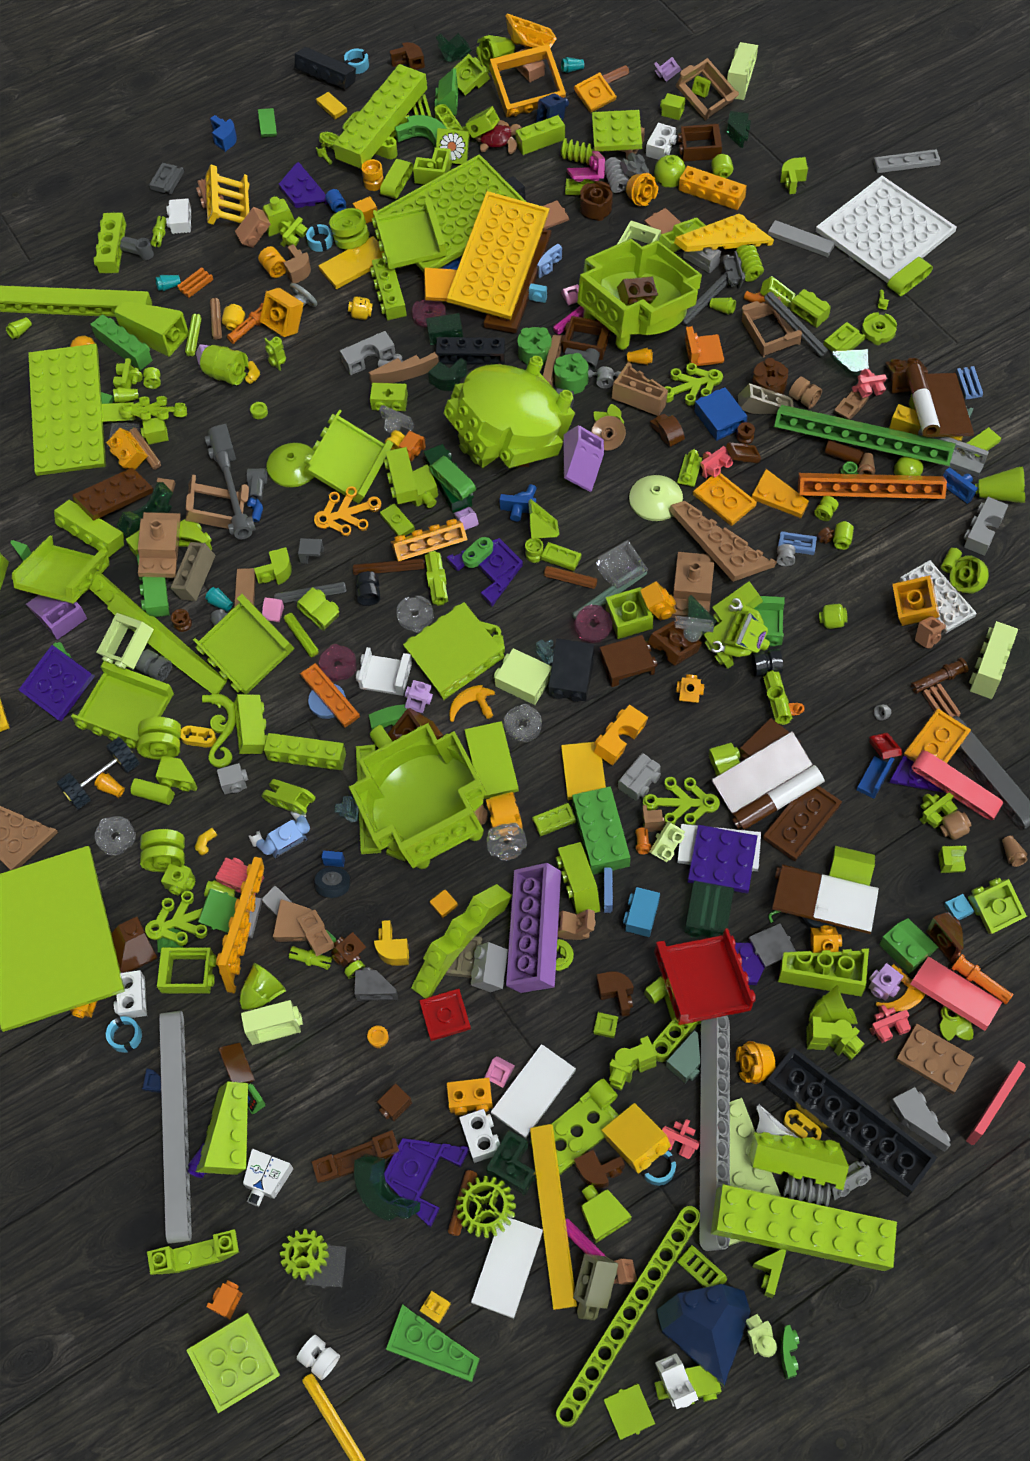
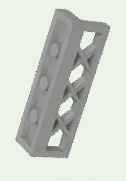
M920 428L918 435L922 436L923 434ZM930 437L956 443L952 460L948 467L979 477L989 451L950 437ZM974 454L983 456V458L976 457Z

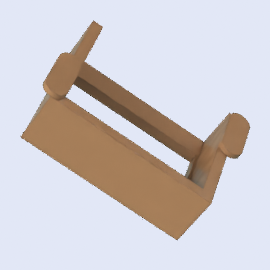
M708 58L696 66L689 65L680 72L681 76L676 85L705 121L711 115L732 103L739 95V92L731 86ZM701 73L706 79L711 81V85L724 98L709 109L703 105L685 84Z
M758 301L742 307V322L763 358L765 355L789 346L800 345L802 331H794L767 302L760 304ZM774 313L786 335L765 343L753 321Z
M192 475L188 484L189 491L186 498L187 512L185 520L229 529L228 524H231L232 517L193 509L194 492L230 499L228 490L195 483L196 475ZM241 485L239 492H236L242 514L244 502L248 501L249 487L247 485Z

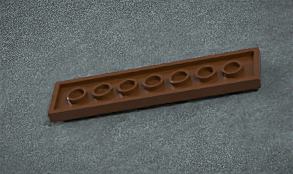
M543 229L511 320L487 313L484 327L517 333L529 299V287L536 280L538 274L537 264L545 254L551 237V230Z

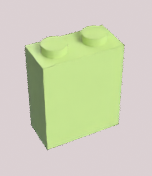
M513 648L510 654H506L502 667L498 668L494 674L495 686L535 705L550 682L552 666Z

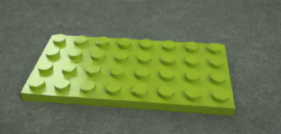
M89 344L29 352L35 474L40 476L106 467L97 345Z

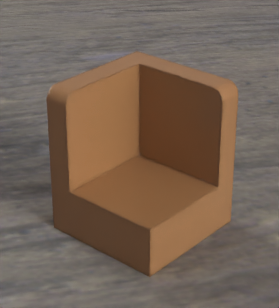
M642 805L643 828H647L648 832L662 831L665 823L662 810L647 811V805Z

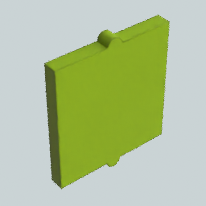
M639 1384L626 1390L620 1389L619 1393L604 1399L620 1440L635 1433L639 1435L641 1430L655 1424Z

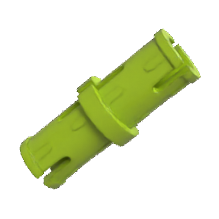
M161 216L157 217L156 225L152 231L151 245L156 247L157 242V247L161 246L162 238L166 233V218L162 216V219Z
M292 946L290 951L298 953V955L289 953V959L302 961L308 966L315 965L326 970L330 968V964L323 963V961L331 963L332 957L324 955L316 957L313 950L307 951Z

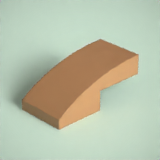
M852 390L847 398H843L834 412L850 420L866 404L868 397L862 398L860 392H853Z
M316 910L297 918L300 928L316 957L335 948Z

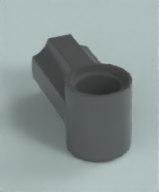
M123 236L121 239L120 248L122 251L137 254L143 260H149L154 256V251L147 238L134 239Z
M566 348L565 355L580 353L588 363V370L594 371L600 357V353L596 349L589 348L586 351Z
M248 468V500L252 497L261 501L263 500L264 484H267V470L265 468Z

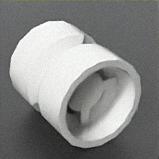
M314 1335L302 1347L297 1360L306 1368L311 1366V1372L320 1380H323L335 1367L340 1355L331 1347L325 1348L326 1343L317 1335Z

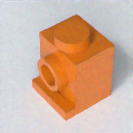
M409 431L400 443L399 448L407 447L409 459L413 461L416 456H419L421 449L425 450V439L423 436Z
M227 1280L226 1284L223 1283L221 1288L218 1287L212 1298L214 1300L213 1304L208 1303L206 1307L219 1315L231 1319L243 1294L238 1290V1285Z

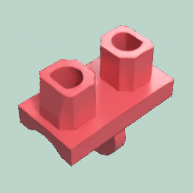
M863 369L858 376V384L853 386L852 390L853 392H860L862 398L870 396L873 391L876 396L882 395L886 391L884 382L887 377L885 374L875 376L869 369Z
M724 446L712 454L708 451L703 454L704 460L700 462L703 469L702 476L705 478L710 475L716 477L720 474L722 466L729 468L733 465V460L728 455V451Z
M885 1005L879 1006V1013L874 1015L875 1020L878 1022L873 1023L872 1028L869 1029L871 1034H876L879 1040L884 1043L893 1037L889 1029L895 1026L899 1035L908 1033L911 1028L907 1020L909 1017L907 1009L895 1014L894 1007L887 1009Z
M688 1119L685 1120L684 1125L677 1121L675 1122L674 1128L681 1130V1132L667 1126L663 1127L662 1131L667 1135L671 1144L668 1150H672L676 1140L683 1143L679 1155L690 1159L695 1149L699 1148L700 1141L685 1135L687 1133L694 1136L696 1131L688 1127L690 1123Z

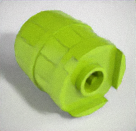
M218 345L208 346L202 352L200 368L206 375L219 381H226L232 385H239L246 377L247 373L244 370L245 366L248 367L249 363L245 353Z

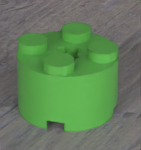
M531 327L521 330L518 337V356L521 361L525 362V365H528L530 358L533 356L541 357L543 365L547 361L548 353L552 346V338L547 328Z
M580 353L567 354L556 359L554 365V383L556 388L573 391L574 394L584 390V387L588 384V363Z

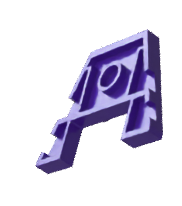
M500 538L492 541L493 552L478 565L481 571L493 582L492 585L481 592V596L491 607L523 566V561ZM461 551V554L455 556L452 554L447 557V561L456 571L465 566L462 558L464 551Z
M402 1138L398 1146L399 1152L393 1155L382 1179L427 1226L431 1227L440 1208L421 1199V1196L440 1158L461 1167L470 1149L466 1146L458 1147L451 1146L450 1144H435L427 1141Z

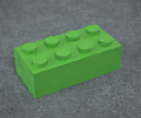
M611 786L572 795L573 809L592 874L603 873L604 868L617 870L630 867V854Z

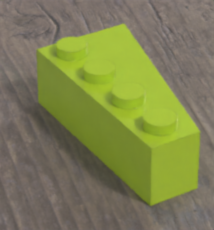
M869 948L861 949V951L846 949L842 952H830V950H823L820 953H811V951L784 952L780 963L778 982L831 991L838 985L840 993L862 997L866 986Z
M226 1082L219 1088L212 1112L213 1116L207 1129L206 1141L202 1147L201 1159L197 1165L196 1172L238 1175L246 1169L248 1083Z
M754 1132L749 1152L753 1168L782 1174L785 1171L796 1179L802 1180V1177L805 1176L816 1179V1184L824 1185L825 1182L836 1184V1189H844L849 1166L840 1143L833 1140H815L809 1137L796 1138L791 1135H772L768 1132Z

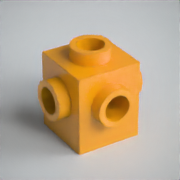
M686 674V678H682L681 682H677L676 693H680L679 701L699 702V695H703L704 684H701V679H697V675ZM688 685H692L694 687V690L692 692H689L687 690Z
M823 925L820 928H811V949L813 953H820L823 950L839 952V947H842V936L838 934L836 927Z

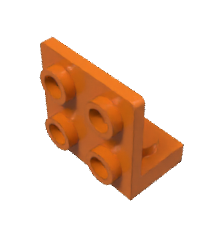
M693 326L686 327L685 344L690 363H694L696 366L724 363L718 334L698 337L697 333H694Z

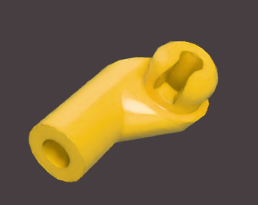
M210 828L197 838L195 850L198 851L199 855H204L209 851L206 846L207 842L217 836L213 828Z

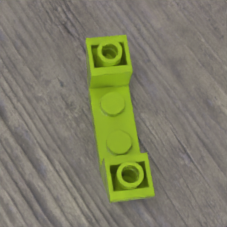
M236 1230L214 1234L211 1240L176 1249L167 1246L148 1251L150 1274L180 1273L228 1259L239 1253Z

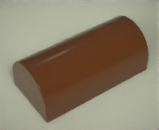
M830 440L828 441L825 454L859 465L864 451Z

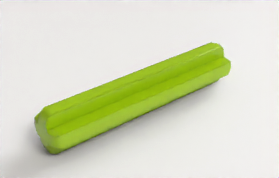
M193 314L185 349L187 356L195 355L201 324L200 314Z
M292 613L285 615V622L310 657L318 655V648Z

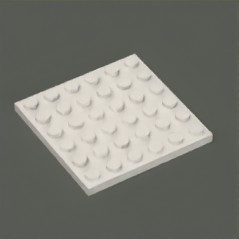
M881 176L816 226V232L824 238L835 242V246L888 283L893 275L914 259L925 257L956 231L957 227L887 178Z

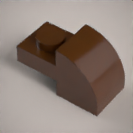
M666 414L659 415L650 421L651 427L660 433L661 440L670 447L685 439L682 427L673 415L669 417Z

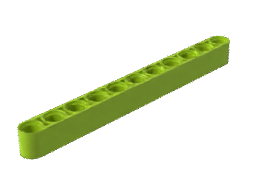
M687 1206L681 1210L559 1405L556 1418L561 1426L571 1427L576 1423L690 1239L700 1220V1213L695 1207ZM690 1213L695 1217V1221L687 1223L683 1216ZM679 1232L683 1235L684 1240L675 1242L671 1235ZM668 1251L672 1255V1259L670 1261H663L660 1258V1253ZM656 1270L660 1274V1278L652 1281L648 1277V1272ZM640 1289L645 1290L648 1298L646 1300H639L635 1295L636 1291ZM626 1309L635 1311L636 1317L633 1320H627L624 1317L623 1312ZM619 1328L623 1331L624 1336L620 1340H615L611 1336V1331ZM607 1348L610 1350L611 1357L608 1360H602L599 1357L598 1352L601 1349ZM590 1368L596 1369L599 1373L598 1378L594 1381L589 1380L585 1375L586 1371ZM578 1388L586 1392V1398L583 1401H577L573 1397V1392ZM564 1409H569L573 1412V1419L569 1422H564L560 1418V1413Z

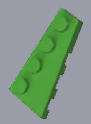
M402 1304L386 1350L472 1382L480 1359Z

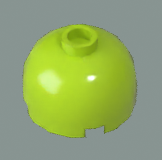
M676 155L661 157L655 165V181L657 183L659 181L662 183L661 186L664 187L678 186L679 179L686 169L683 160Z
M974 556L959 558L957 560L959 562L956 566L952 567L950 572L951 585L962 593L973 594L980 591L988 581L989 572L987 566L983 561Z

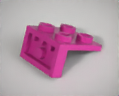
M592 151V156L589 158L590 168H567V173L574 181L580 182L584 181V179L599 181V178H604L605 158L599 151Z

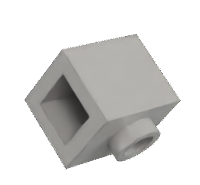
M239 763L217 770L224 794L238 793L247 788L246 781L249 780L246 769L242 770Z

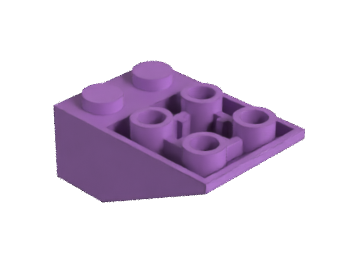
M579 425L565 433L564 478L591 492L604 455V439Z
M38 595L26 603L27 607L57 640L87 619L83 609L77 602L72 604Z

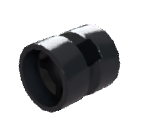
M366 571L356 575L357 602L364 606H371L380 602L378 574Z
M779 649L768 650L766 654L763 651L752 653L751 660L755 677L764 676L770 671L783 672V660Z

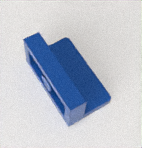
M874 756L857 787V791L875 799L892 767L894 758L891 757L887 763Z

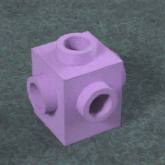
M413 680L412 686H407L404 697L407 698L405 708H411L416 712L423 713L425 705H430L433 696L430 693L431 685Z
M886 963L880 972L876 969L869 978L871 981L869 989H871L874 996L886 1001L889 996L894 997L900 990L898 985L904 976Z

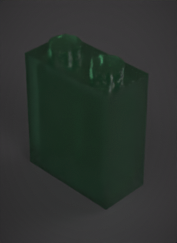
M694 881L685 933H689L692 937L705 936L712 938L722 936L724 930L728 928L734 888Z

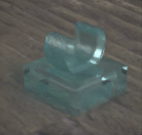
M542 639L536 643V652L549 665L553 662L555 648H549L553 646V640H548L545 643Z
M344 796L342 804L335 805V812H340V817H345L350 822H356L358 820L357 803L351 796Z

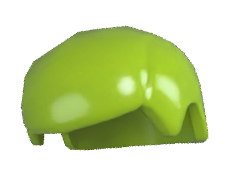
M903 456L894 466L895 475L921 476L923 473V464L916 458Z

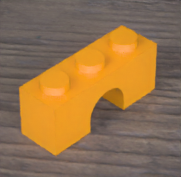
M630 704L625 710H620L616 716L617 720L614 723L611 722L605 730V735H600L594 743L596 745L594 753L612 766L624 753L627 743L619 738V735L625 734L635 739L648 720L646 715Z

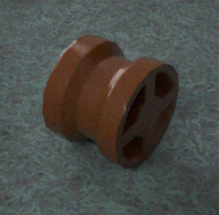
M744 422L738 426L736 439L740 444L748 445L753 442L755 434L754 425Z
M177 609L172 613L171 621L177 631L186 632L191 628L192 620L186 610Z

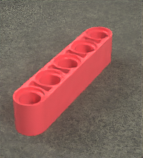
M921 750L911 767L914 772L947 794L950 792L955 799L988 820H994L1003 805V801L930 752Z

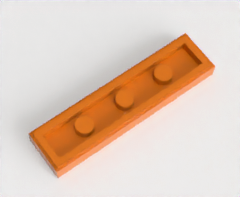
M316 663L300 673L301 677L344 728L360 718L359 713Z

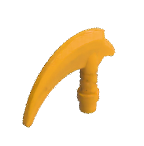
M483 685L465 689L454 699L451 705L450 721L454 722L459 709L472 701H478L482 708V713L487 719L492 718V710L485 699L487 696L495 695V691L482 688Z
M893 964L891 967L904 976L901 982L908 987L907 991L896 1001L889 1003L877 1002L876 1006L885 1005L887 1009L894 1007L896 1012L909 1010L923 999L925 993L912 986L911 982L913 979H910L902 972V969Z

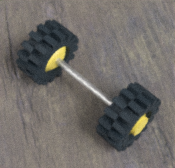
M120 737L106 745L114 760L84 782L79 784L70 773L56 782L68 800L78 810L91 801L82 788L116 762L126 773L140 764L134 753Z

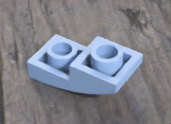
M559 244L549 249L538 262L539 278L553 271V264L562 259V247Z

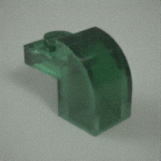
M441 33L436 37L439 49L445 60L449 62L461 60L472 51L468 42L459 33L450 41Z
M460 358L451 368L438 362L428 372L429 383L442 391H453L455 385L460 384V379L467 373L466 361Z

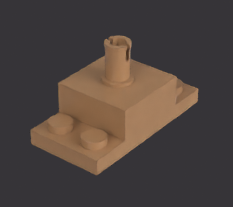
M144 512L143 519L140 522L138 542L139 577H176L180 514Z
M678 552L673 596L676 605H674L676 613L672 614L671 618L708 621L714 560L710 555Z

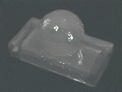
M381 405L379 412L382 418L386 419L384 423L386 431L392 433L393 430L399 431L401 426L410 431L413 430L414 423L411 417Z
M675 616V628L684 629L683 635L690 642L698 641L701 638L702 631L713 632L714 630L712 620Z

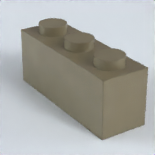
M190 542L173 581L171 589L181 600L197 601L216 555L205 543Z

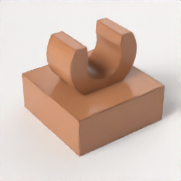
M616 1260L618 1268L617 1279L614 1280V1284L631 1285L636 1283L637 1277L633 1260Z

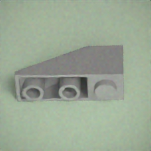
M915 1087L892 1099L889 1105L901 1124L942 1151H946L951 1146L948 1134L945 1130H941L938 1125L937 1116L933 1111H929L924 1095L920 1091L918 1092Z

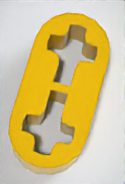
M185 726L181 729V740L186 745L208 748L212 747L217 740L214 731L209 728ZM189 733H192V735L189 736V738H186L185 735H189ZM210 735L211 738H208L207 741H205L204 738H207V736Z
M789 1110L786 1113L783 1123L796 1136L806 1138L808 1135L807 1131L811 1132L814 1130L816 1132L814 1135L816 1137L815 1140H820L822 1132L818 1125L798 1110ZM789 1116L791 1118H793L794 1116L798 1117L797 1122L801 1125V1127L797 1123L791 1125L789 1123Z

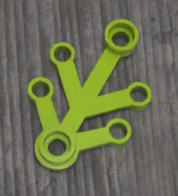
M694 363L687 364L686 372L689 375L695 374L702 377L698 379L682 374L680 369H672L671 379L687 383L673 388L669 386L664 387L668 390L666 402H671L675 394L691 389L690 393L685 396V403L687 405H694L701 385L707 383L706 388L701 390V397L707 396L704 393L711 394L713 387L719 385L722 381V372L716 369L705 371L697 368Z
M143 396L139 398L138 403L133 405L129 403L122 404L119 407V413L124 418L137 416L143 420H148L153 415L159 419H168V412H173V415L176 417L187 416V407L184 403H176L174 407H160L167 405L166 397L159 396L156 398L157 402L150 404L149 397Z
M673 777L666 778L664 786L667 790H671L678 798H657L653 794H648L643 798V805H647V811L656 810L658 806L678 807L673 813H667L664 819L666 824L668 822L667 818L672 817L674 820L670 823L674 825L676 820L691 807L699 808L694 813L685 815L684 823L686 825H695L696 821L704 813L715 812L720 805L717 796L705 794L696 785L695 779L691 777L685 779L684 788L692 791L699 799L690 798L676 785V779ZM673 782L674 785L669 786L667 783ZM691 782L693 786H688L687 783ZM652 799L654 802L649 803L647 800ZM707 801H712L713 804H707ZM692 818L694 821L688 822L687 819Z
M185 891L182 893V901L171 920L166 922L165 920L169 912L174 909L175 905L171 898H165L162 901V910L157 919L150 921L145 927L146 935L150 939L158 940L164 937L175 941L180 946L186 945L188 942L187 934L185 932L174 933L169 930L174 927L195 934L198 938H205L208 932L205 925L195 926L188 923L198 919L203 909L185 914L189 904L194 901L192 892ZM186 896L191 897L189 900L184 899ZM167 903L172 904L170 907L165 906ZM154 927H159L157 931L152 930ZM200 929L205 930L202 934L198 933ZM179 937H185L183 941L178 940Z

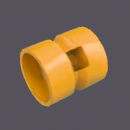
M367 160L362 164L361 168L364 186L370 191L380 190L384 180L382 164L378 160Z
M266 247L260 252L258 260L271 277L279 278L286 273L284 262L286 261L274 247Z

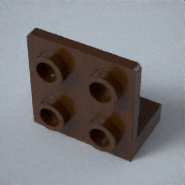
M908 358V360L903 361L892 359L889 362H885V366L891 373L892 393L911 392L906 376V369L910 365L920 364L924 369V373L928 374L927 368L918 358Z

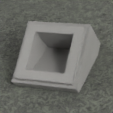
M276 886L262 898L264 906L276 916L278 915L281 899L291 901Z

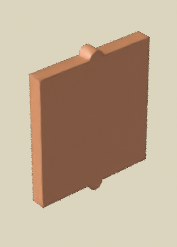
M558 201L542 206L550 208L543 229H548L569 220L568 215L565 213V208H562Z
M666 208L658 213H653V216L644 221L647 226L661 230V234L672 231L674 225L681 223Z

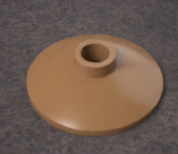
M614 416L600 418L595 422L591 431L593 434L604 439V450L606 451L618 448L623 443L626 435L624 424ZM612 432V437L608 438L607 434Z

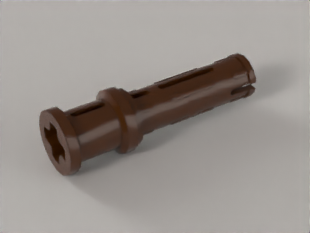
M960 657L954 663L943 665L941 670L912 682L911 687H915L912 690L915 694H918L946 679L953 680L955 676L961 673H968V665Z

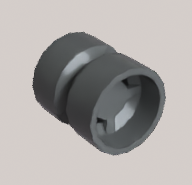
M146 649L142 652L136 663V669L162 682L170 674L172 662L159 656L154 651Z

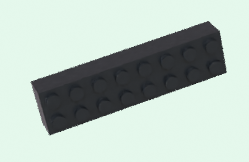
M794 1047L766 1082V1088L793 1109L804 1114L818 1125L824 1133L837 1143H840L842 1147L860 1161H863L865 1165H869L874 1172L907 1197L914 1191L938 1158Z

